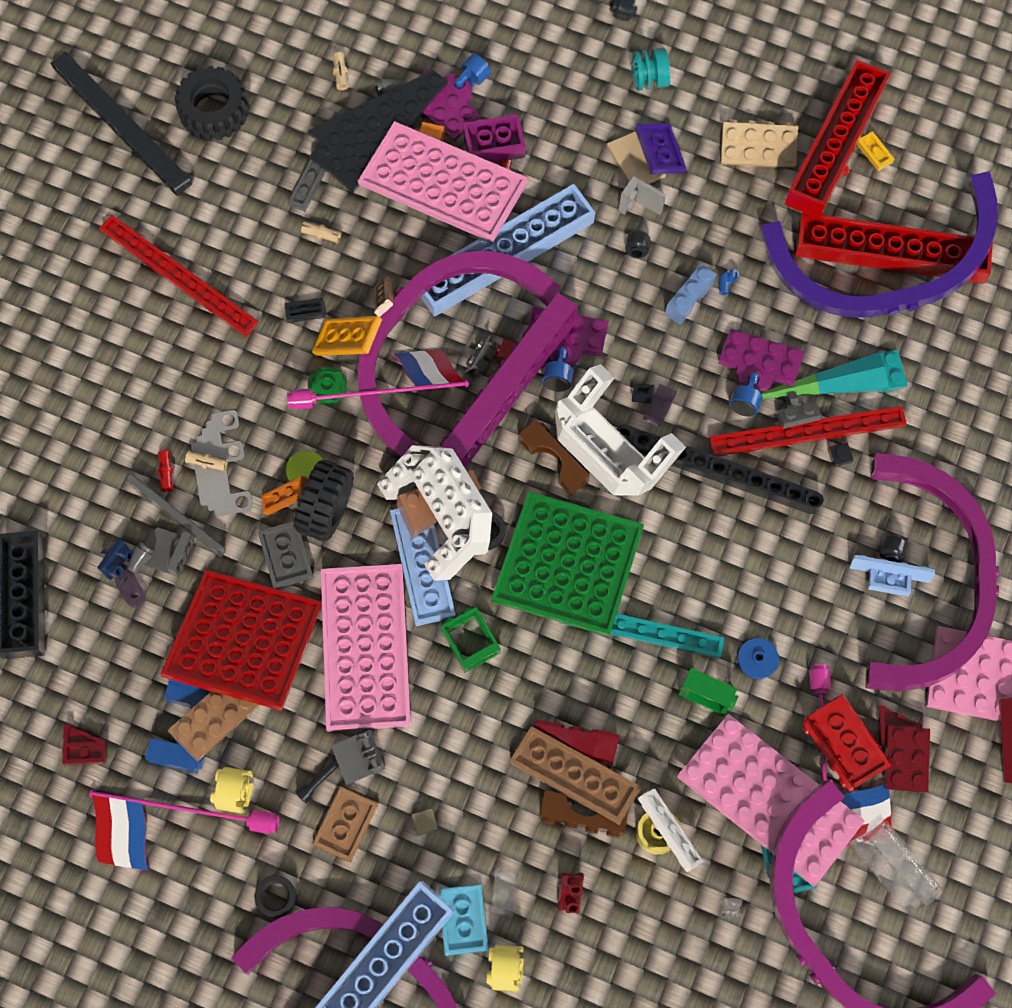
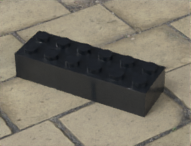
M39 531L0 534V657L2 659L45 656L44 537Z

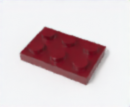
M886 726L885 754L892 765L885 769L884 789L928 792L930 728Z

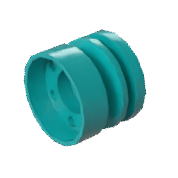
M665 47L652 49L651 58H649L646 50L642 51L641 56L639 51L632 53L631 73L637 91L643 90V85L646 90H649L651 81L654 82L656 89L669 87L670 66Z

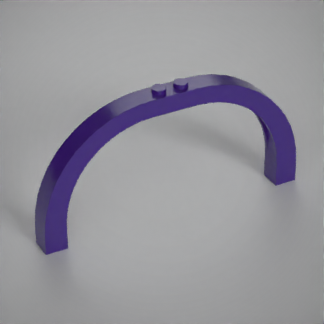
M990 171L970 175L968 182L977 219L976 234L969 251L953 269L933 281L872 296H849L830 291L813 282L798 268L788 251L780 221L761 225V234L769 262L780 281L796 297L818 310L833 315L853 318L875 317L885 314L891 316L903 310L913 311L920 306L934 303L966 284L981 267L989 252L998 220L997 196Z

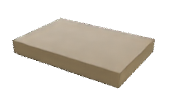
M636 132L607 143V148L627 183L630 182L633 176L645 180L647 184L666 176V174L650 173Z

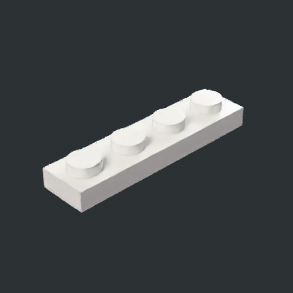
M655 788L640 796L638 800L642 804L643 809L648 813L655 827L660 831L668 847L671 848L685 871L689 872L702 864L703 860Z

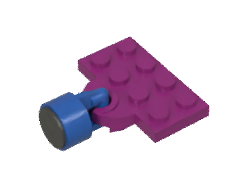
M472 53L461 64L463 70L461 75L450 74L443 77L448 81V84L422 113L434 125L444 126V133L454 142L463 134V123L477 121L480 118V113L469 105L473 96L471 88L475 84L481 85L491 75V67L477 53ZM426 69L421 75H424L430 71Z
M533 307L528 327L531 328L537 314L545 309ZM578 315V320L548 358L550 362L544 367L542 384L547 389L555 392L568 390L571 386L574 372L571 365L575 366L580 361L582 354L602 357L609 321Z
M730 329L718 362L720 365L737 369L736 380L740 386L735 387L729 402L730 408L741 416H754L758 413L763 399L760 392H766L770 389L774 381L793 387L805 351Z

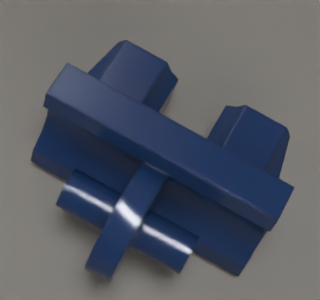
M118 539L108 552L105 550L100 552L103 559L97 569L109 580L113 577L120 578L124 570L122 564L125 561L130 562L133 551L123 540Z

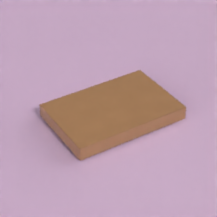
M340 786L312 845L351 863L379 804Z

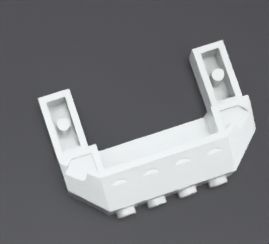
M601 364L591 367L570 395L559 400L557 403L555 419L558 441L613 495H641L654 487L686 446L671 433L662 437L648 455L644 457L593 407L615 377Z
M412 445L377 485L386 500H397L399 495L410 492L415 486L418 487L448 537V540L424 565L434 581L450 580L474 555L486 554L488 552L492 512L453 449Z

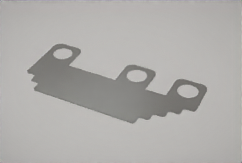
M229 410L211 414L212 420L206 422L207 428H203L201 430L202 435L196 437L197 442L191 444L192 452L204 455L209 453L213 457L227 459L228 462L243 459L244 450L242 442L234 441L222 444L220 433L221 431L238 428L237 412ZM230 414L234 416L235 422L233 425L225 426L222 423V418L225 415ZM235 445L239 447L240 453L237 457H230L227 450L230 446ZM194 464L201 506L207 505L208 510H214L217 517L249 511L253 508L250 492L244 491L230 494L227 470L222 472L212 468L203 469L202 466ZM239 496L248 498L249 502L246 507H237L236 499Z

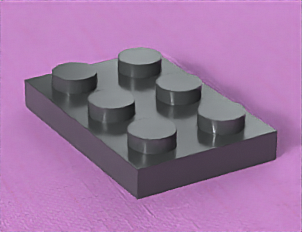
M293 521L258 531L274 589L313 578L301 533L295 530Z

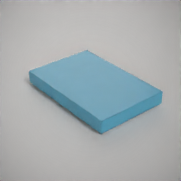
M482 884L439 889V896L456 910L442 927L445 956L488 951Z

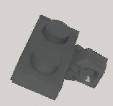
M795 393L787 394L785 409L777 410V417L783 429L818 421L822 417L815 402L806 404L803 401L799 402Z

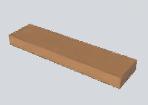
M388 276L383 278L374 287V313L378 317L383 315L394 304L392 280Z

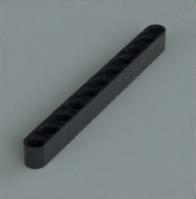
M66 51L50 62L56 73L176 196H179L192 186L189 177Z
M620 425L616 429L620 434H626L629 437L626 440L645 457L662 438L629 425ZM643 440L647 445L642 446L638 441ZM686 446L681 453L685 458H677L671 465L808 514L817 513L824 502L823 495L818 491ZM700 460L703 462V465H697L694 461ZM713 467H720L722 472H716ZM738 473L740 474L741 478L736 479L732 476V474ZM751 480L759 481L760 485H754ZM770 487H777L779 492L772 491ZM789 493H795L798 499L791 498ZM809 500H815L817 505H811Z

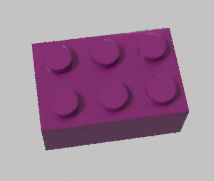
M518 114L463 123V136L468 153L492 163L500 162L502 159L506 161L525 158V142Z

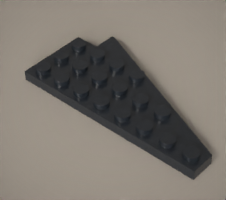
M432 70L309 129L308 135L320 143L309 156L310 159L354 193L360 186L358 184L359 178L394 121L410 128L445 88L448 81Z

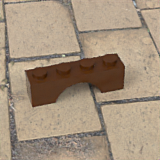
M534 420L518 434V442L531 455L547 453L558 460L561 466L558 483L571 497L589 482V471L583 465H579L576 458L562 447L563 445L558 441L557 437L553 438L549 429L544 423L540 424L537 420Z
M545 790L539 819H543V823L549 825H556V822L564 824L565 828L577 829V827H582L588 833L598 834V831L605 832L608 837L619 838V835L623 836L625 833L628 811L620 825L601 814L582 816L572 810L565 794Z

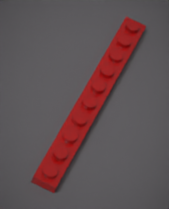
M111 215L99 227L103 234L244 337H247L258 325V321L115 216Z
M898 406L822 418L818 421L784 429L782 425L714 435L709 437L712 455L724 456L905 427L907 422L903 407Z

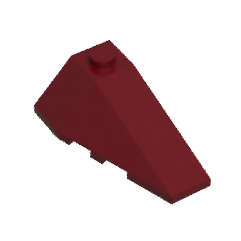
M536 720L535 728L607 768L608 766L612 767L620 737L619 734L598 729L585 732L579 726L565 729V726L560 723Z

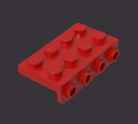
M843 693L804 717L803 730L808 736L811 735L813 737L816 749L819 753H824L828 759L826 760L828 766L832 771L836 770L840 776L838 779L845 789L848 788L850 792L854 791L858 785L892 765Z

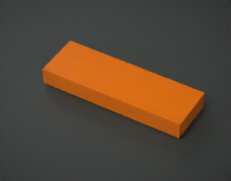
M300 476L261 495L263 514L270 515L297 502L300 499V494L305 486L307 477Z

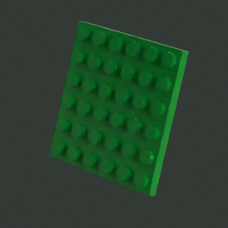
M528 491L491 602L610 637L644 524Z

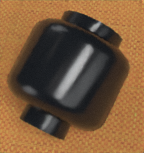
M612 0L609 11L612 12L614 18L629 21L631 17L636 16L638 6H635V0Z
M641 230L630 232L626 238V253L634 259L647 256L650 251V236Z
M897 534L886 536L882 539L879 556L881 559L903 562L906 558L908 544L905 539Z

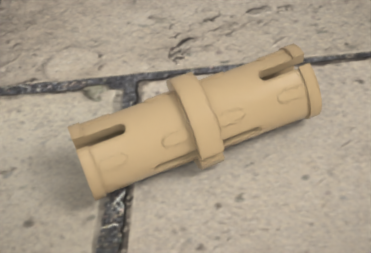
M335 52L333 54V74L336 77V87L338 90H345L348 88L346 76L348 69L345 66L344 53Z
M306 221L303 222L305 226H302L301 233L315 236L318 240L325 239L337 244L339 243L338 239L341 238V231L326 228L322 224L318 226Z
M190 450L185 458L186 463L202 466L203 469L212 468L222 472L226 471L228 464L227 459L213 457L209 453L204 455Z

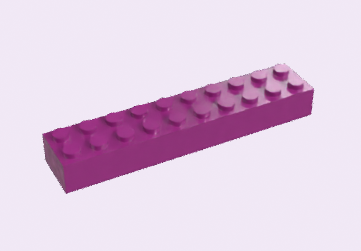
M559 293L549 298L545 310L539 312L535 317L533 326L531 328L528 327L524 331L523 339L512 347L511 355L508 359L504 358L499 365L500 369L496 374L493 373L490 376L484 390L481 389L477 393L476 401L465 409L464 417L461 421H456L452 427V433L448 437L445 436L441 441L440 447L453 449L465 469L578 320L577 305Z

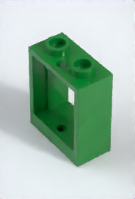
M469 607L463 610L460 616L454 619L450 617L442 622L443 625L440 626L441 633L464 673L501 654V648L477 607L473 609ZM475 619L490 646L464 659L449 632Z
M694 668L690 669L679 693V696L723 716L727 711H732L739 697L735 695L738 688Z

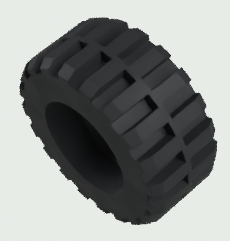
M207 66L206 69L201 67L193 73L191 71L187 74L188 77H184L180 81V85L177 86L175 95L176 109L181 124L187 129V132L191 135L195 134V137L199 139L204 137L207 141H212V139L222 140V137L227 136L228 138L232 136L234 131L237 133L241 129L240 125L243 126L245 124L246 117L249 114V103L241 79L234 75L232 71H224V68L218 66L217 68ZM219 95L228 99L225 106L214 112H204L196 108L198 103L208 96Z
M320 460L315 464L305 482L297 503V509L295 510L293 526L297 532L322 542L328 541L332 537L344 514L353 487L354 473L351 469L328 460Z

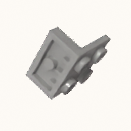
M633 176L621 193L619 212L625 215L628 210L634 208L637 202L661 215L666 194L661 189L648 185L645 180Z

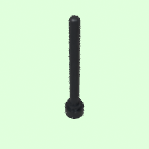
M367 728L364 730L367 731L370 729L372 734L375 732V728ZM336 758L308 785L300 786L295 791V794L305 804L312 799L313 791L339 767Z

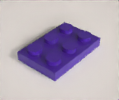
M670 123L636 125L634 129L651 174H678L686 171L687 168Z

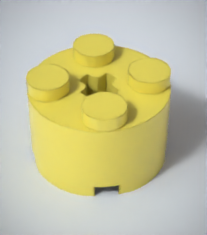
M229 767L217 770L215 776L217 782L216 789L212 791L210 798L211 803H215L217 810L245 813L243 807L249 806L253 791V783H249V777L253 778L252 772Z
M646 812L636 827V838L643 850L655 855L669 852L671 848L668 847L662 834L657 836V833L653 832L656 827ZM672 814L673 817L675 818V820L677 821V823L679 824V826L681 827L680 822H679V820L677 819V817H675V815Z
M495 945V948H490L489 961H492V970H488L487 984L492 986V990L520 992L521 988L517 984H522L524 958H520L519 952L524 953L522 946Z

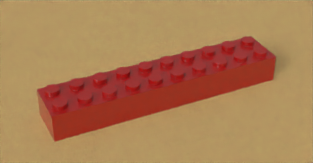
M856 60L788 192L784 205L817 219L821 218L886 88L891 75L890 72Z
M802 212L798 222L794 257L941 277L964 258L975 237L822 215L820 219H817ZM993 241L983 264L968 282L985 284L991 274Z

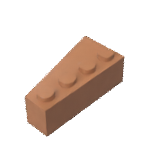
M468 471V475L478 491H480L481 486L474 471ZM419 489L399 495L396 505L412 540L418 534L428 530L433 524L438 522Z

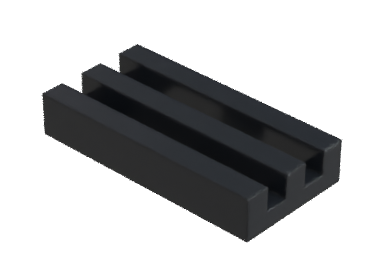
M323 298L284 303L287 323L326 318ZM319 304H320V306H318V307H311V308L306 307V306H313V305H319ZM306 307V308H301V309H298V310H291V311H289V309H292V308Z

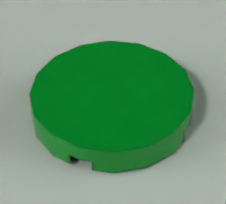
M322 367L310 375L308 389L311 388V392H315L316 396L346 393L347 383L345 377L338 369ZM342 398L316 400V402L322 405H333Z

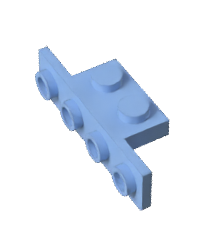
M854 555L850 563V569L869 572V590L907 597L911 593V580L930 583L935 574L934 569L925 566H913L904 562L897 563L886 559L870 558L865 555Z

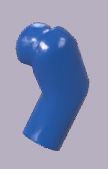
M736 269L728 270L720 276V295L729 294V285L739 277V272Z

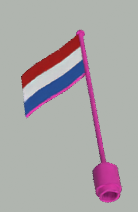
M440 349L394 353V357L402 364L408 378L415 385L414 387L316 396L315 392H311V388L299 389L287 393L289 409H311L313 404H317L316 400L456 386L468 387L469 381H464L459 376L448 356Z
M826 664L811 665V670H809L810 691L814 692V695H819V708L823 706V695H827V691H831L830 670ZM822 753V779L824 782L827 780L826 756ZM884 784L875 788L843 795L845 798L841 802L865 820L846 846L876 840L892 832L890 790L884 789Z
M94 789L89 792V796L93 798L96 815V856L98 863L149 871L145 854L146 822L143 804L247 821L246 825L249 826L250 831L266 834L276 833L279 826V816L272 812L253 810L252 813L248 814V817L100 793L95 792Z

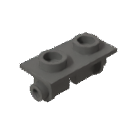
M487 336L477 342L475 346L477 350L474 355L472 354L466 362L468 366L465 372L472 370L473 375L476 377L483 375L489 364L483 358L491 360L497 348L496 342H489L491 336Z

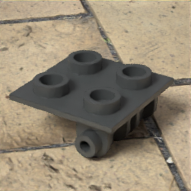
M370 729L331 745L346 785L369 775L377 774L385 769Z

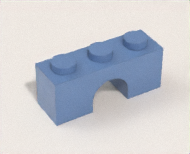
M700 264L667 304L665 315L681 325L692 312L697 300L700 297L703 298L712 288L717 274L703 264Z

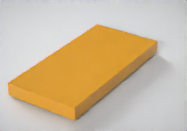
M378 316L325 319L312 353L316 356L368 354L382 319Z

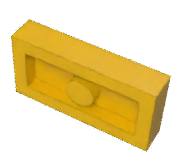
M873 131L860 138L857 144L877 171L894 162L893 156Z

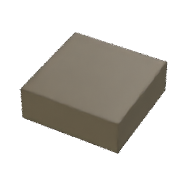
M432 809L412 814L418 836L438 830Z

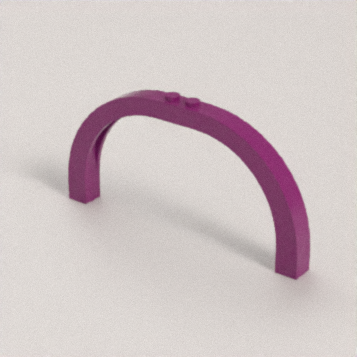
M472 251L451 255L436 261L419 272L405 287L401 286L395 293L394 304L380 316L382 321L369 353L360 354L359 392L377 390L375 383L376 362L385 339L414 304L428 290L442 281L463 274H492L521 285L545 305L550 297H554L560 292L561 286L532 264L503 253ZM378 394L360 396L368 423L381 442L400 459L412 445L419 446L390 419L381 404Z
M876 453L872 460L871 479L916 486L943 501L963 524L972 544L974 554V610L971 624L961 643L946 655L927 663L893 665L870 662L866 667L865 688L886 691L916 690L937 684L955 674L975 655L985 641L993 623L996 597L999 595V586L996 585L999 567L996 566L995 543L989 522L983 510L967 489L957 480L937 467L910 457Z
M825 780L793 809L776 839L770 864V893L774 912L786 939L797 953L795 956L802 967L807 966L811 972L809 976L816 985L820 984L837 1003L844 1008H888L869 1002L843 981L806 932L796 909L793 894V871L798 850L803 839L816 821L845 798L832 780ZM974 974L947 997L919 1008H981L996 995V992L983 976Z
M314 908L286 915L258 931L231 959L245 974L249 975L277 947L300 934L319 929H343L373 939L384 924L367 915L341 908ZM425 956L422 959L418 957L407 971L426 989L437 1008H458L443 981L431 969L433 964Z

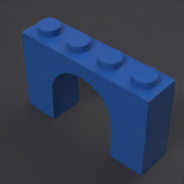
M169 680L164 699L168 703L192 709L211 691ZM151 738L145 757L149 763L198 774L199 769L203 768L205 757H202L197 762L180 743H170Z

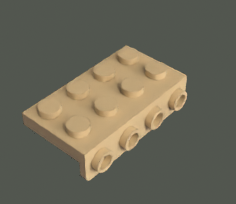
M737 120L723 122L722 165L796 168L798 126H793L792 123L775 125L774 122L756 124L755 121L737 123Z

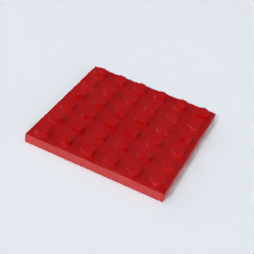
M205 570L163 666L161 677L282 711L322 609V601Z

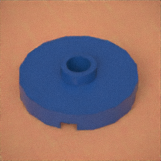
M754 638L746 641L741 646L737 655L739 667L746 676L752 679L762 680L771 676L779 664V654L776 647L770 641L763 638ZM760 655L762 661L756 660L755 656Z

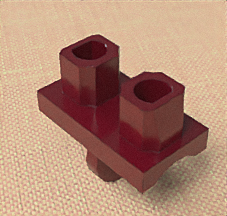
M583 872L561 874L557 903L559 911L565 910L566 913H579L584 881Z

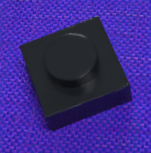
M635 383L632 402L652 403L654 385Z
M848 442L830 446L827 449L833 467L849 464L854 461Z

